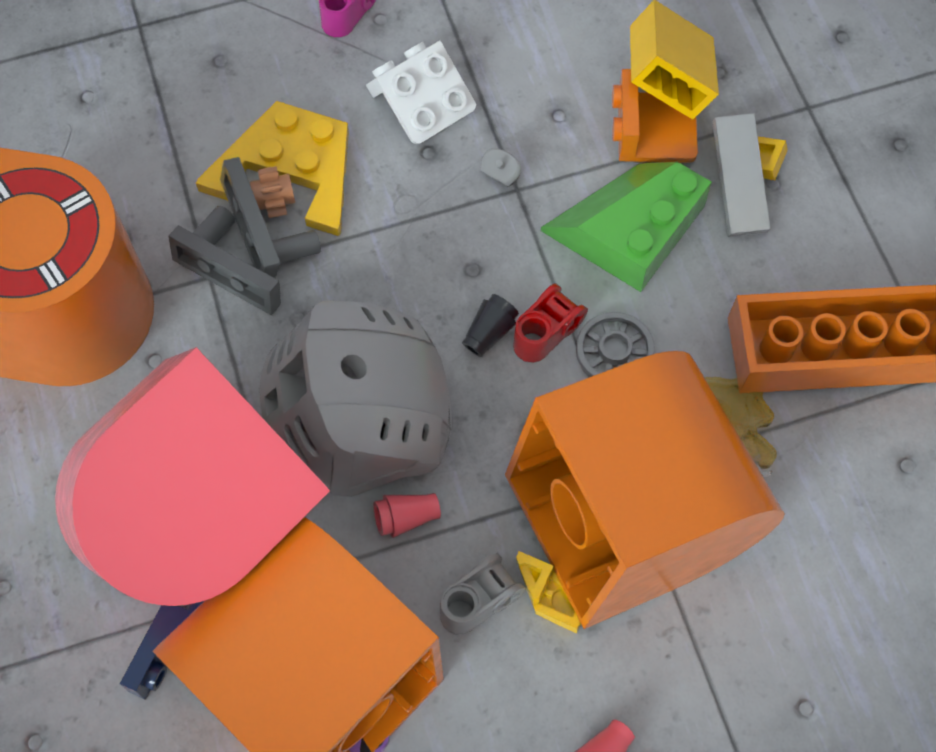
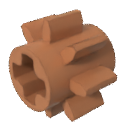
M277 166L258 170L260 180L250 181V186L259 209H266L269 218L287 215L286 205L295 203L289 174L278 175Z

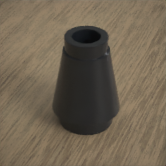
M492 294L489 300L484 299L462 344L473 354L482 357L486 351L492 348L516 325L515 319L519 315L518 310L501 296Z

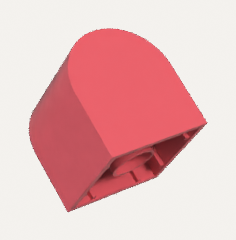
M196 347L165 359L75 443L64 460L59 473L55 504L61 533L71 551L87 568L120 592L134 599L157 605L178 606L205 601L237 584L330 490Z

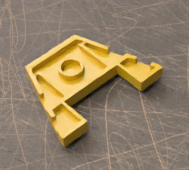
M276 101L197 179V189L199 192L228 201L220 181L223 161L239 157L245 172L247 169L258 172L260 169L277 166L278 175L289 174L291 183L317 191L305 216L306 226L340 236L349 136L348 123Z

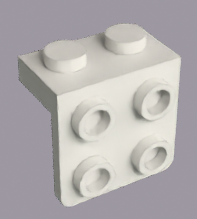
M440 40L427 48L422 41L404 52L407 60L397 66L394 65L392 60L372 71L375 79L366 84L373 98L381 93L384 94L407 136L414 144L424 142L473 112L476 108L472 95Z

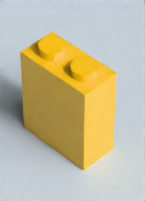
M653 0L630 25L631 83L693 120L719 95L714 37L658 1Z

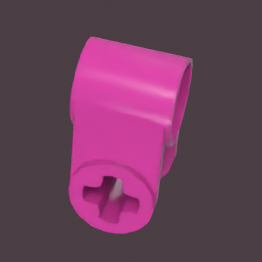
M319 0L323 31L332 37L348 35L366 11L374 5L376 0Z

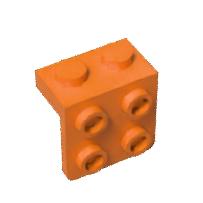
M622 69L620 85H613L612 108H618V117L613 118L612 140L619 141V161L694 162L698 154L696 117L692 120L650 93L638 92V86L631 83V69Z

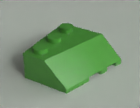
M679 162L640 163L543 225L541 232L641 292L705 207L712 181Z

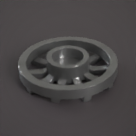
M607 312L590 319L581 329L576 345L579 364L583 372L587 373L590 377L600 374L594 368L602 362L606 363L605 372L612 369V366L618 367L634 361L630 357L631 355L649 356L654 354L655 351L653 337L649 329L637 318L621 312ZM618 321L622 322L619 330H611L608 322ZM602 324L605 332L602 337L592 331L595 326ZM628 324L639 331L632 337L625 333ZM586 336L598 343L599 346H583ZM642 338L645 340L647 349L633 348L634 343ZM584 354H599V357L588 363Z

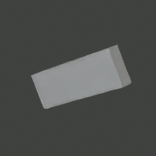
M755 114L715 117L712 122L728 236L766 233L770 230Z

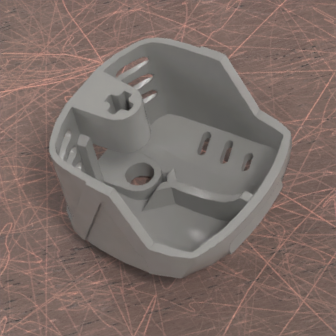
M322 301L314 305L305 314L302 321L277 343L266 357L261 372L259 388L262 418L328 487L330 494L352 497L403 477L421 476L433 472L441 464L449 441L450 430L453 429L449 389L442 360L438 355L437 349L419 321L412 316L395 308L372 303ZM341 363L348 365L353 370L355 379L349 378L343 373ZM304 367L305 377L296 376L295 374ZM384 422L386 426L383 438L381 439L380 433L382 429V424ZM404 425H405V426H406V432H405L404 440L402 441V433H403V428H404ZM423 428H424V431H425V432H424V437H423V439H422V432H423ZM307 431L316 449L312 448L304 432ZM290 432L293 433L305 457L301 456L300 452L298 451L297 447L293 442Z

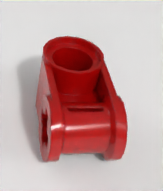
M557 283L550 285L537 301L520 315L516 321L513 348L515 354L525 362L534 363L544 359L565 337L571 335L579 327L587 315L588 308L582 304L576 305L561 293L562 288ZM530 333L537 334L541 339L530 340L525 335Z

